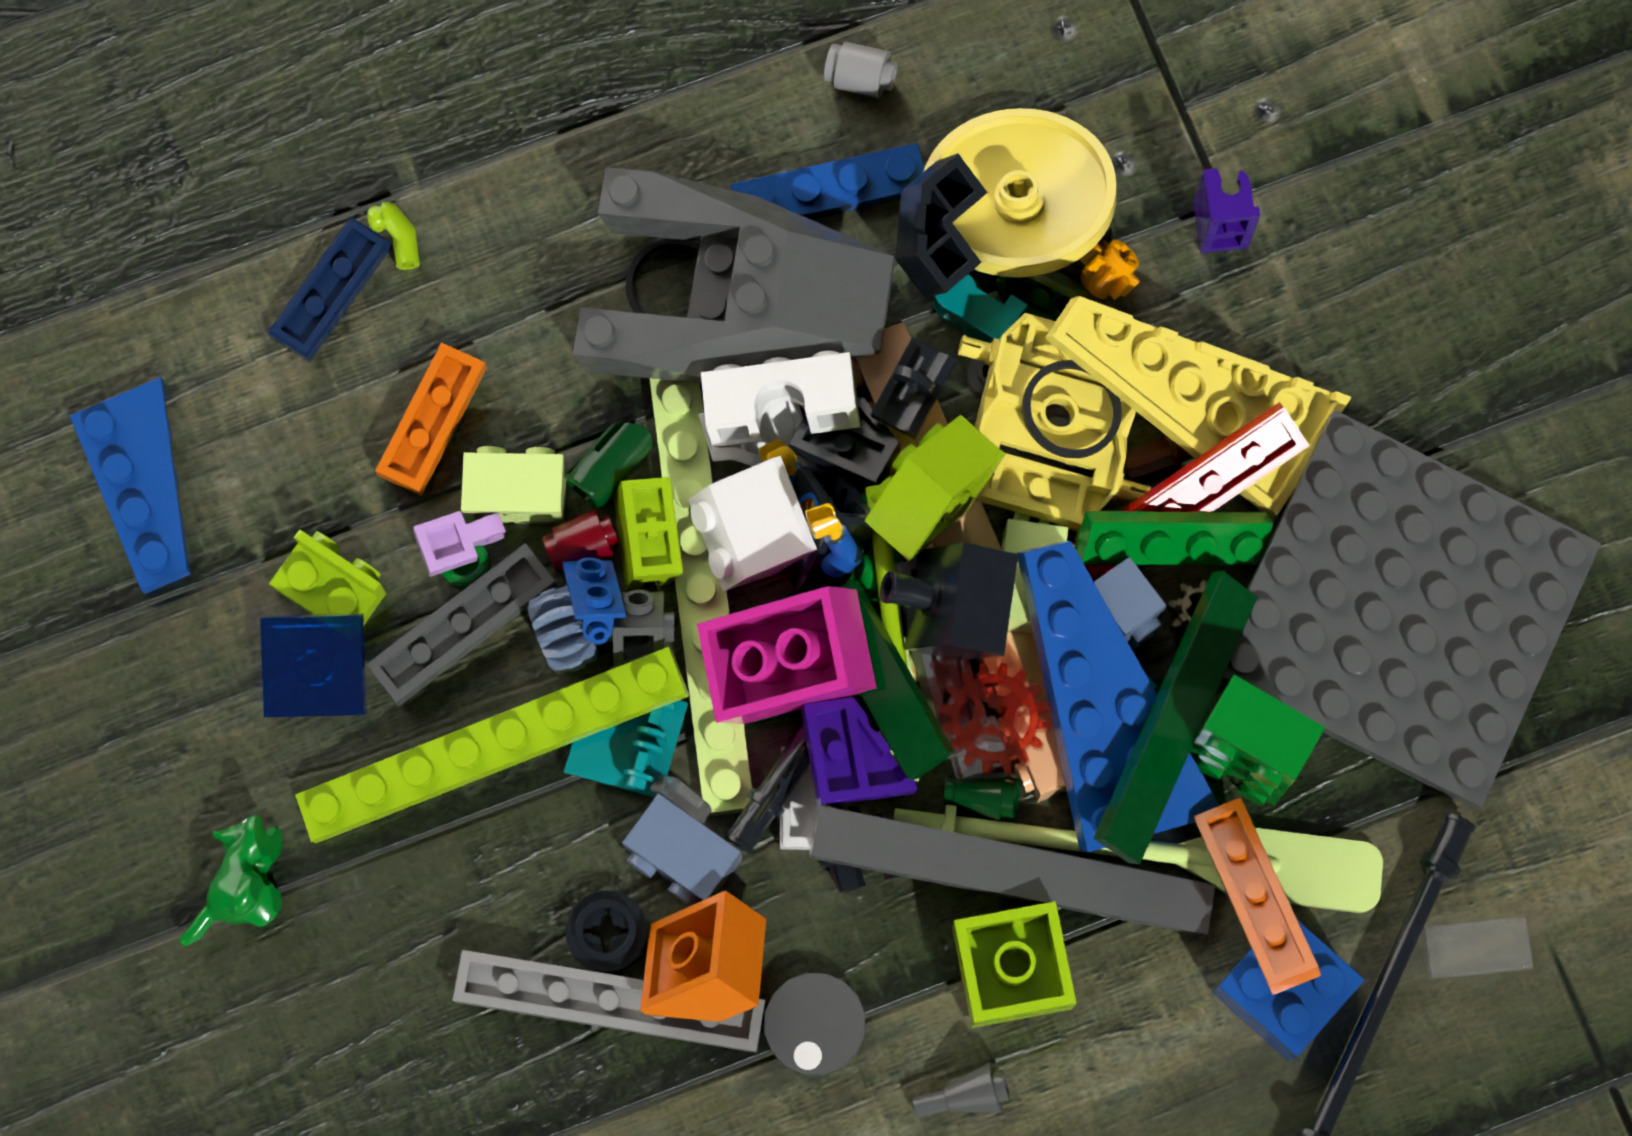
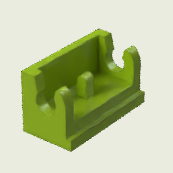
M670 477L621 481L613 495L625 590H639L644 586V583L659 581L660 586L669 585L676 576L683 574Z

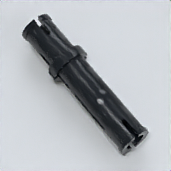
M803 723L781 752L758 789L752 788L749 791L747 798L750 801L730 831L724 836L748 854L753 852V848L775 817L778 819L782 817L785 812L782 806L802 776L809 769L810 759L808 748L806 747L786 778H783V774L806 742ZM777 786V791L775 792L771 800L768 802V804L764 808L763 812L761 813L757 821L753 823V818L756 816L762 805L765 803L774 787Z

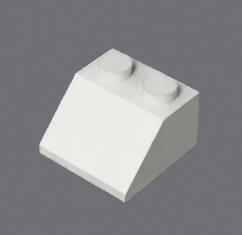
M781 456L769 459L708 485L688 499L691 506L692 522L695 528L701 532L709 553L710 569L714 576L719 579L723 592L773 576L817 550Z

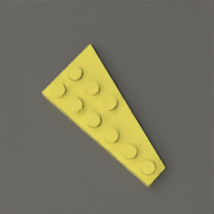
M1081 296L1070 299L1045 337L1047 341L1195 459L1280 402L1309 446L1239 493L1260 511L1266 512L1269 517L1278 516L1296 487L1329 415L1334 410L1342 413L1351 399V396L1313 386V382L1299 377L1292 378L1270 370L1267 365L1208 343H1197L1178 336V332L1164 327L1157 328L1135 320L1132 315Z

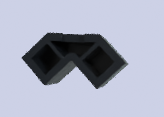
M959 153L936 161L901 190L895 259L924 298L947 293L982 263L953 225L957 218L988 193Z

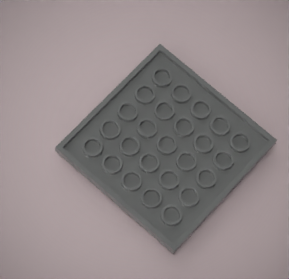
M1334 410L1329 415L1247 587L1258 598L1221 682L1228 685L1233 675H1236L1325 726L1326 728L1323 733L1477 810L1485 802L1601 543Z

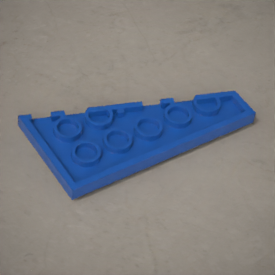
M1061 541L1017 552L1079 850L1088 853L1106 848L1093 838L1157 697V693L1072 542ZM1190 752L1154 834L1195 822L1194 816L1220 806Z

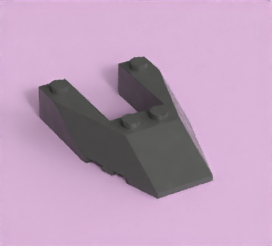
M606 168L598 215L612 233L700 241L687 318L592 308L580 309L572 355L587 372L702 383L701 372L713 371L716 367L725 364H736L741 367L759 365L768 359L776 357L788 358L790 360L810 358L821 351L850 352L851 360L881 353L896 260L893 255L757 196L652 171Z

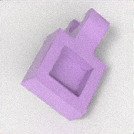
M461 511L413 526V533L430 577L477 561L478 556L474 546L487 545L504 539L503 533L506 532L499 513L465 524Z

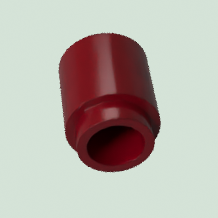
M596 509L552 527L553 532L542 537L549 558L557 573L564 571L563 562L579 561L583 558H597L600 560L609 558L614 555L612 545L620 542L610 516L607 515L600 518Z

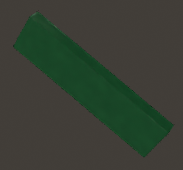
M849 580L840 588L857 589L877 689L860 694L909 780H916L954 754L955 750L859 581Z

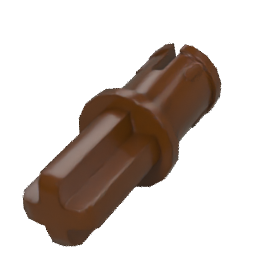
M1162 433L1159 440L1127 450L1123 470L1129 479L1134 480L1172 467L1173 470H1178L1181 467V463L1195 458Z

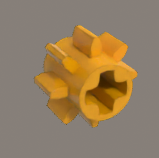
M1102 240L1080 258L1086 265L1080 273L1081 282L1091 294L1099 299H1107L1111 296L1116 300L1120 295L1125 297L1140 282L1133 274L1139 266V260L1136 254L1119 240H1113L1110 244L1106 240Z

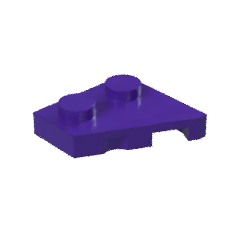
M854 697L803 704L801 714L818 807L820 805L832 806L914 794L917 791L915 780L907 778L904 771L890 754L892 749L882 735L871 728L868 723V716Z

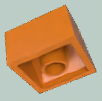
M725 890L650 924L640 1011L652 1016L721 1022L759 1006L766 918Z

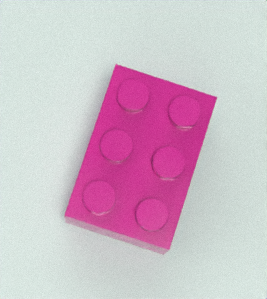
M827 586L697 624L716 723L747 724L799 710L806 703L835 700L877 689L857 589Z

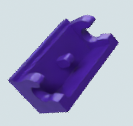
M1218 169L1203 170L1193 202L1200 253L1249 247L1260 218L1259 206L1254 207L1250 179L1244 171H1239L1237 176L1239 192L1234 195H1228L1221 188L1222 179Z

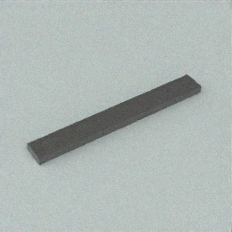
M821 805L817 808L809 858L1038 904L1056 901L1058 908L1199 936L1208 935L1215 892V884Z

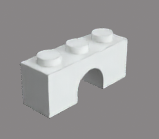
M821 351L810 358L795 360L776 357L768 359L759 365L741 367L736 364H725L716 367L713 371L701 372L705 423L713 447L762 441V416L770 406L782 401L795 402L805 409L811 434L860 427L855 374L850 352Z

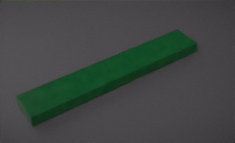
M1224 571L1212 572L1093 838L1128 863L1140 864L1258 598Z

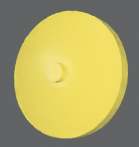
M1005 109L971 119L950 132L938 144L929 157L924 169L925 171L940 159L959 153L988 192L957 218L953 225L982 262L975 270L996 276L1031 277L1050 273L1074 263L1086 255L1101 240L1110 226L1116 207V175L1113 163L1104 146L1090 131L1077 122L1044 110Z

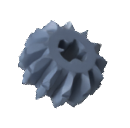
M567 586L556 590L552 588L540 593L541 596L529 600L528 615L532 622V627L543 655L554 672L559 675L570 670L574 672L585 668L586 664L597 660V644L588 641L584 637L582 631L583 619L574 618Z

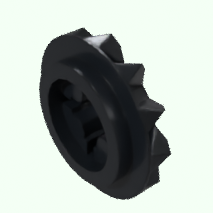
M610 890L597 891L582 898L571 910L566 923V941L573 956L583 966L603 973L627 968L630 963L642 954L648 934L645 916L638 904L627 895ZM606 910H610L609 916L614 927L621 928L622 931H629L628 934L612 937L611 945L608 946V953H604V946L600 937L593 936L592 933H585V930H593V928L602 926L603 919L606 918Z

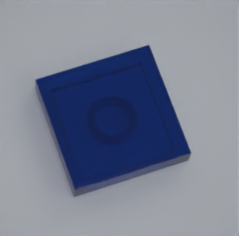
M363 613L260 617L264 717L365 715L367 713Z

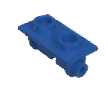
M583 558L579 561L563 562L562 566L574 618L583 619L582 631L588 641L594 644L605 643L613 633L614 618H626L612 560Z

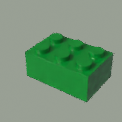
M1233 675L1195 739L1190 754L1201 773L1216 780L1224 776L1239 785L1237 792L1244 798L1261 806L1266 801L1274 806L1298 777L1326 727L1240 677Z

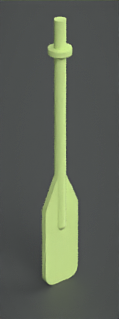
M948 804L945 806L944 814L894 809L893 820L1006 843L1083 852L1079 850L1076 831L956 816V805ZM1255 828L1290 905L1364 913L1371 910L1378 903L1381 895L1383 858L1379 849L1373 844L1364 841ZM1202 837L1179 844L1150 841L1142 860L1176 864L1201 880L1215 884V888L1227 894ZM1107 848L1088 852L1119 857Z

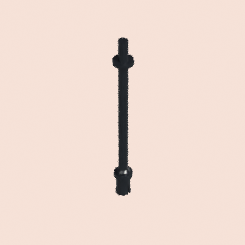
M1452 813L1445 814L1443 823L1430 851L1422 854L1419 863L1423 866L1424 877L1312 1126L1311 1128L1297 1126L1294 1131L1296 1135H1331L1444 883L1458 878L1461 868L1458 866L1459 860L1472 832L1476 828L1469 820Z

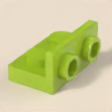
M299 529L293 537L297 542L296 547L269 582V585L272 589L352 642L387 594L382 585L377 581L381 574L359 558H356L353 564L339 556L337 553L341 548L322 533L316 531L311 537Z

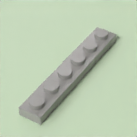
M462 950L452 1000L455 1003L757 1053L765 1000L759 999V1006L721 1022L646 1015L640 1011L644 980Z

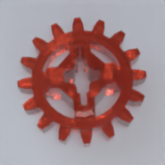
M983 663L980 664L979 668L980 677L973 679L970 674L964 671L961 673V677L965 686L961 690L956 687H948L947 693L954 700L953 705L940 706V712L947 718H951V722L941 727L946 736H956V739L951 742L955 750L954 754L962 750L967 752L963 761L964 766L970 768L977 760L982 761L984 774L990 775L993 765L1001 763L1005 774H1010L1012 760L1017 758L1020 763L1027 766L1030 764L1026 751L1029 748L1037 751L1043 750L1044 744L1036 736L1038 732H1050L1051 725L1049 722L1039 719V716L1049 712L1050 707L1048 702L1035 701V698L1042 692V687L1039 683L1026 687L1024 684L1026 683L1027 672L1023 669L1016 673L1013 678L1008 676L1006 663L1000 664L997 674H990L988 667ZM1000 686L1013 691L1006 696L990 694L986 688ZM970 699L975 707L973 719L965 724L966 727L962 729V712L965 704ZM982 702H985L990 709L993 708L998 714L1005 710L1007 711L1003 718L1009 736H1006L1001 729H998L993 724L984 727L988 720ZM1029 708V726L1024 737L1021 738L1016 731L1017 721L1025 713V710ZM985 741L1001 743L1005 750L998 752L986 751L976 747V745L979 746Z

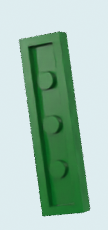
M1085 511L1075 549L1084 565H1118L1128 557L1132 559L1135 565H1258L1265 552L1274 523L1266 512Z

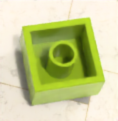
M962 415L945 427L937 423L923 437L918 448L910 444L895 459L892 467L897 472L893 478L891 476L886 478L874 491L870 499L876 504L864 521L910 561L962 519L1006 454Z
M1056 901L954 920L952 931L972 1028L1072 1010L1077 1004Z

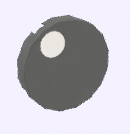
M805 973L787 980L772 995L765 1011L764 1033L772 1054L786 1068L803 1075L825 1076L843 1069L857 1055L865 1037V1012L858 995L844 981L826 973Z

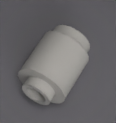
M846 41L843 45L832 44L826 58L824 81L834 83L835 89L880 98L884 90L891 91L897 73V63L891 62L890 51Z

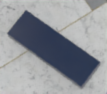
M350 216L267 332L269 337L310 363L392 248L391 242Z

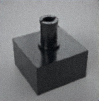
M963 542L922 550L917 554L914 577L898 574L895 571H888L880 587L881 601L886 604L893 603L910 607L904 650L957 661L1004 656L1018 554Z

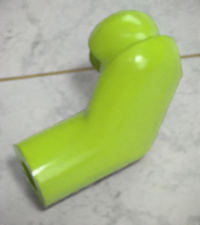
M382 202L381 206H371L367 211L369 226L375 232H382L387 229L393 238L396 268L409 270L419 267L420 259L415 226L394 203Z

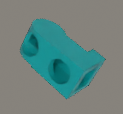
M969 274L947 293L934 296L935 311L944 321L968 337L991 343L994 338L1000 339L1024 313H1027L1028 304L1011 294L1003 305L978 289L974 279Z

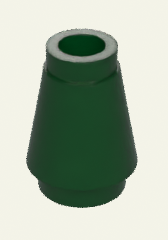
M1008 772L948 775L944 791V804L956 805L957 809L999 822L1003 821L1004 817L1015 819L1019 804L1020 779L1008 777Z

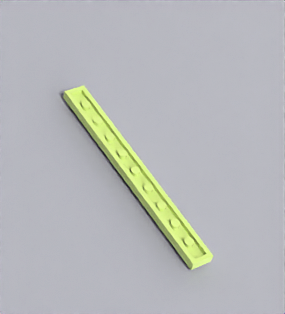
M650 378L662 478L670 477L683 568V574L675 577L704 815L708 817L742 812L750 801L747 798V794L752 789L744 724L716 723L697 628L698 623L730 614L727 591L723 592L719 579L714 576L710 569L709 553L701 532L695 528L692 522L691 506L688 501L689 498L713 484L708 444L699 417V413L703 412L700 383Z

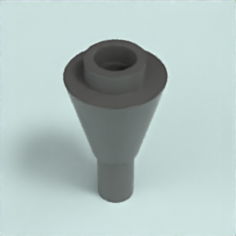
M988 1062L945 1086L944 1090L913 1097V1106L918 1118L947 1110L950 1112L1003 1113L1002 1102L1010 1100V1093L1003 1070L994 1071L992 1064Z

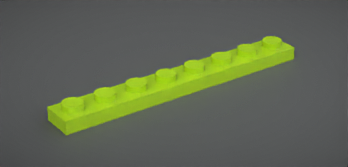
M667 647L295 794L311 842L319 843L687 698L689 694L673 651Z

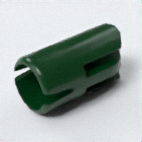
M616 421L605 430L566 473L565 479L567 483L594 507L600 508L604 506L614 495L620 482L625 481L635 471L652 449L651 434L648 429L639 424Z

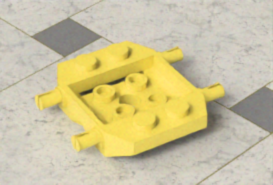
M1024 313L1000 339L994 338L991 343L963 335L957 355L985 362V365L989 366L975 428L998 448L1002 444L1020 451L1094 471L1091 478L1005 453V457L976 497L977 501L1080 530L1085 511H1100L1110 499L1116 500L1119 498L1133 502L1151 489L1149 485L1146 486L1123 479L1124 473L1122 472L1126 459L1127 438L1136 411L1121 399L1122 417L1119 429L1111 442L1094 455L1085 458L1057 456L1042 448L1028 432L1022 414V400L1028 383L1043 367L1053 362L1071 360L1045 339L1056 321ZM1074 369L1057 370L1043 377L1033 390L1031 397L1032 417L1038 430L1050 442L1067 449H1085L1099 443L1107 435L1113 419L1112 402L1106 389L1093 376ZM1052 404L1064 407L1070 416L1069 425L1058 427L1051 424L1046 416V407Z

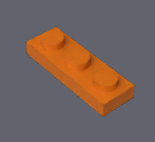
M444 343L440 344L375 470L377 476L422 496L487 369L485 362Z

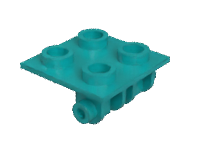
M680 700L573 742L564 773L651 797H656L658 793L662 795L688 703Z

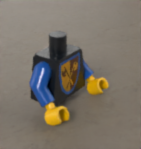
M776 439L759 448V455L762 462L781 456L817 548L814 552L795 562L797 568L792 580L793 585L801 591L809 592L820 589L824 579L847 580L852 577L857 565L862 561L865 548L874 532V529L864 521L871 511L865 499L849 478L827 468L802 466L797 462L794 451L785 446L782 440Z

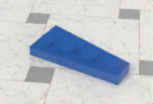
M161 377L70 415L137 582L144 594L191 575L184 520L178 496L177 469L174 466L171 425L167 415L165 382Z

